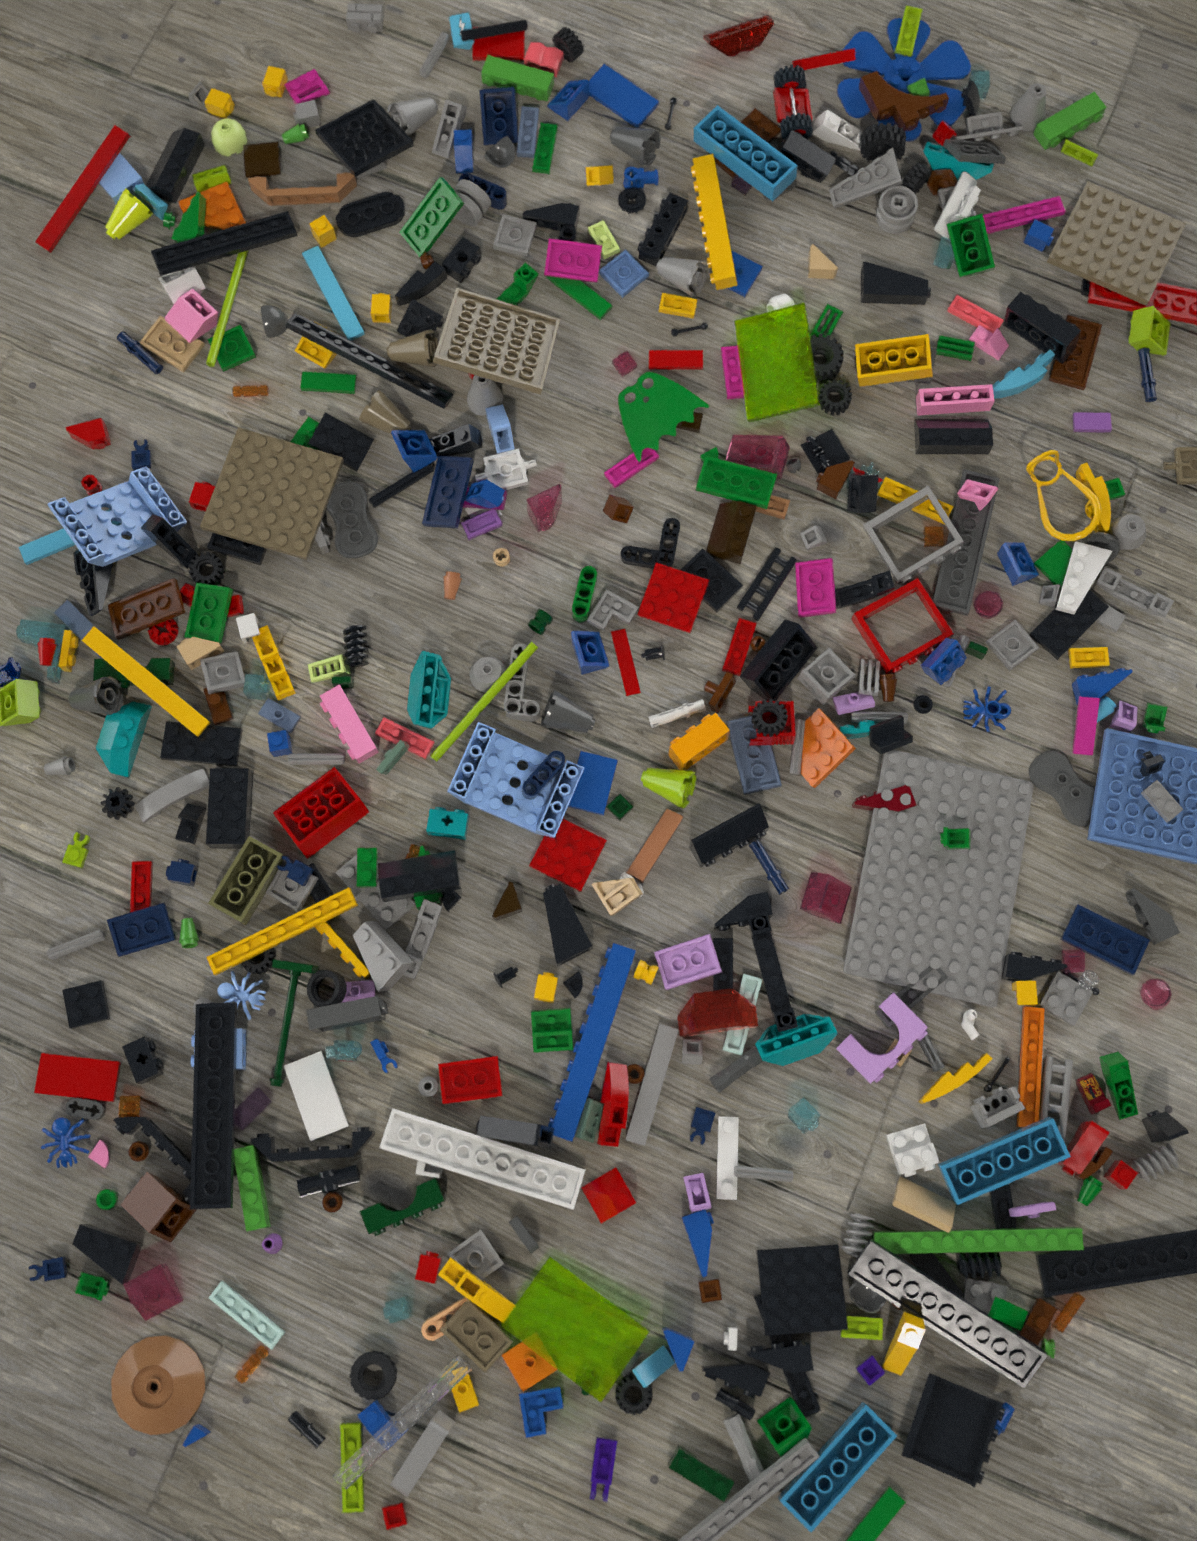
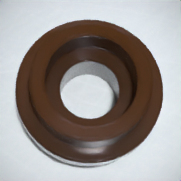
M427 252L420 256L421 263L424 269L427 270L434 262L433 256L431 254L428 255Z
M631 1064L627 1067L628 1082L631 1084L640 1083L644 1078L643 1068L638 1064ZM636 1070L638 1076L636 1078L631 1077V1071Z
M134 1142L129 1148V1156L133 1161H144L149 1155V1147L145 1142ZM138 1148H142L143 1150L141 1155H137L136 1153Z
M337 1192L327 1193L322 1200L323 1208L331 1213L339 1211L343 1205L341 1195ZM330 1199H336L335 1206L330 1205Z

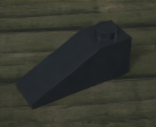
M559 203L523 211L524 220L537 222V227L560 231L565 225H572L576 229L580 216L579 206L572 203Z
M152 514L141 527L152 541L186 569L189 568V564H192L190 562L191 559L195 560L194 556H199L163 517Z
M1154 1110L1146 1114L1147 1118L1142 1119L1151 1143L1170 1141L1189 1133L1182 1124L1167 1112L1159 1113L1158 1110Z

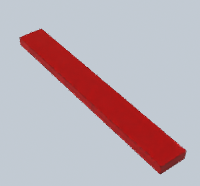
M116 125L113 126L35 243L50 253L54 250L131 137L127 132Z

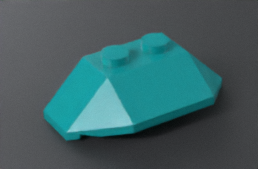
M930 142L926 143L923 151L933 170L951 169L958 180L963 172H967L977 180L991 173L994 167V163L959 162L945 147Z
M422 651L410 676L407 703L408 714L413 725L429 729L433 728L448 715L451 677L442 662L441 656L438 654Z
M132 701L123 705L118 712L106 715L96 750L111 774L130 777L150 715L151 705Z
M803 1014L796 1017L797 1028L778 1032L776 1024L767 1027L760 1039L755 1043L762 1061L785 1066L821 1053L838 1034L831 1018L828 1016Z

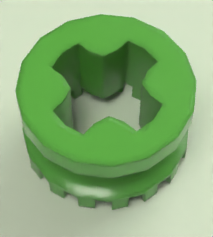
M1042 1338L1041 1349L1050 1358H1054L1055 1352L1053 1351H1056L1054 1349L1056 1348L1054 1339L1047 1341L1045 1338Z

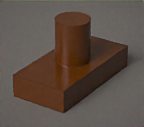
M726 672L719 685L711 681H707L704 691L713 694L708 703L711 711L719 713L736 683L733 674Z
M204 688L213 723L218 725L233 720L225 691L208 694L207 688Z
M1037 1297L1024 1322L1022 1331H1019L1018 1334L1038 1346L1057 1308Z

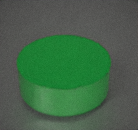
M111 1189L101 1190L96 1197L97 1206L103 1210L114 1208L118 1202L117 1193Z

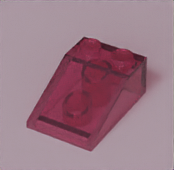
M733 435L725 461L777 474L776 479H782L790 446L785 438L779 435Z

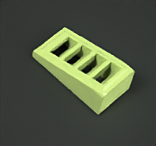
M341 654L308 664L311 682L315 683L332 679V677H342L351 674L350 667L345 664V655ZM331 664L334 665L335 671H332ZM323 666H326L327 674H325ZM316 667H319L320 676H317Z

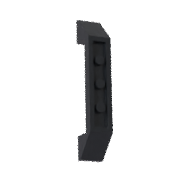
M767 911L747 916L757 961L778 1032L797 1028L798 1024L793 1008H791L771 935L772 929Z
M116 1117L113 1120L117 1124L115 1128L122 1135L125 1133L133 1135L142 1126L141 1131L147 1137L152 1136L156 1140L154 1144L162 1152L165 1150L170 1155L168 1159L176 1166L179 1164L184 1169L182 1173L191 1180V1160L149 1117ZM191 1183L182 1191L185 1195L184 1200L189 1205Z
M369 1127L357 1128V1132H352L351 1149L350 1145H337L338 1149L330 1150V1146H319L317 1151H309V1147L297 1148V1152H289V1148L277 1149V1153H275V1137H269V1133L257 1134V1138H251V1143L271 1162L356 1157L375 1136V1131H369Z

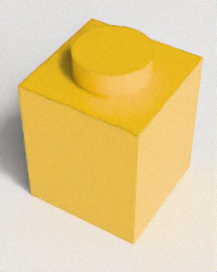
M268 66L262 83L265 94L271 97L282 98L285 90L284 84L288 82L285 69Z
M211 88L204 102L208 113L224 119L228 118L229 114L234 110L231 95Z
M325 215L309 223L312 235L321 248L337 239L334 228Z
M385 293L372 294V321L391 323V296Z
M543 972V975L538 974L534 1000L554 1003L558 978L554 977L555 974Z

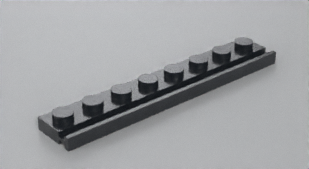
M286 211L151 250V254L160 276L296 237L297 231L289 212Z

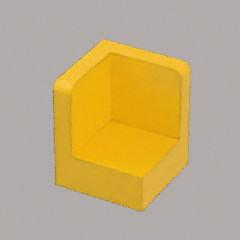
M613 165L586 167L587 186L613 184Z
M1015 981L1012 983V991H1016L1017 1005H1029V1007L1038 1005L1036 981Z

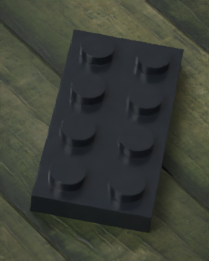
M1089 589L1075 614L1062 612L1055 608L1030 633V636L1058 660L1109 606Z
M166 721L160 758L170 761L237 767L243 730L241 728L208 725L201 735L197 737L182 723Z

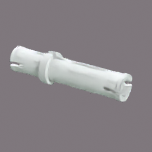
M703 699L689 704L684 703L678 708L652 715L648 718L651 727L654 728L681 718H690L691 715L706 711Z

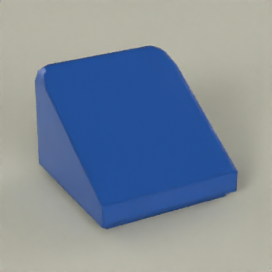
M200 1424L193 1426L183 1442V1446L187 1447L208 1435L211 1431Z

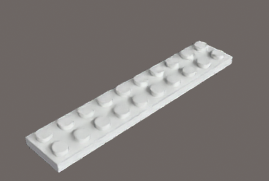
M393 1108L379 1147L395 1154L574 1210L585 1169Z

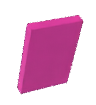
M549 238L544 276L598 283L602 245Z
M827 558L795 563L799 618L836 613L833 559Z

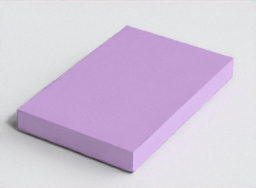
M710 934L654 952L665 990L722 972Z

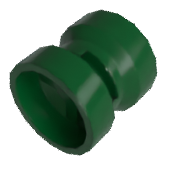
M538 609L534 619H531L527 625L537 634L543 635L546 631L545 627L552 623L553 618L547 612Z

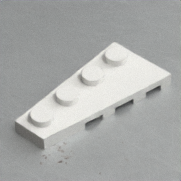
M1075 541L1056 610L1070 614L1076 613L1087 592L1112 553L1111 550Z

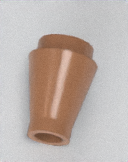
M446 572V575L443 576L445 599L455 600L462 580L460 573Z

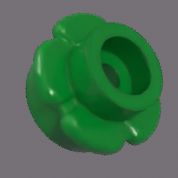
M165 212L163 227H167L170 230V226L174 227L175 216H172V212Z

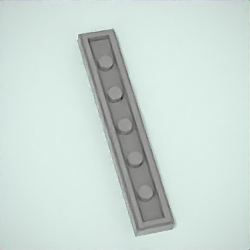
M659 1024L626 1141L645 1146L678 1029Z

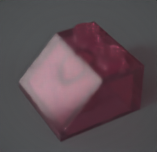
M560 484L526 499L528 515L537 532L550 529L556 521L562 503V488Z
M811 872L800 909L810 915L841 924L852 887L830 874Z
M167 1263L160 1264L123 1284L132 1305L145 1321L184 1301Z

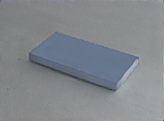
M752 716L726 721V726L730 730L729 738L744 795L782 786L772 745L749 746L750 739L756 738V729L754 730Z

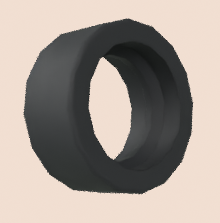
M331 970L317 971L311 976L307 984L309 1000L319 1007L341 1003L347 992L344 977L338 972ZM330 977L335 983V991L333 996L325 1001L319 996V985L324 978Z

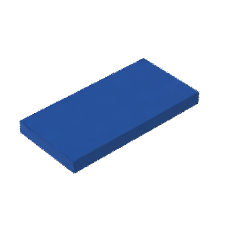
M605 64L589 80V96L635 128H639L659 105L657 99Z

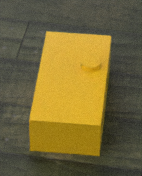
M929 334L855 344L857 378L860 387L933 377Z

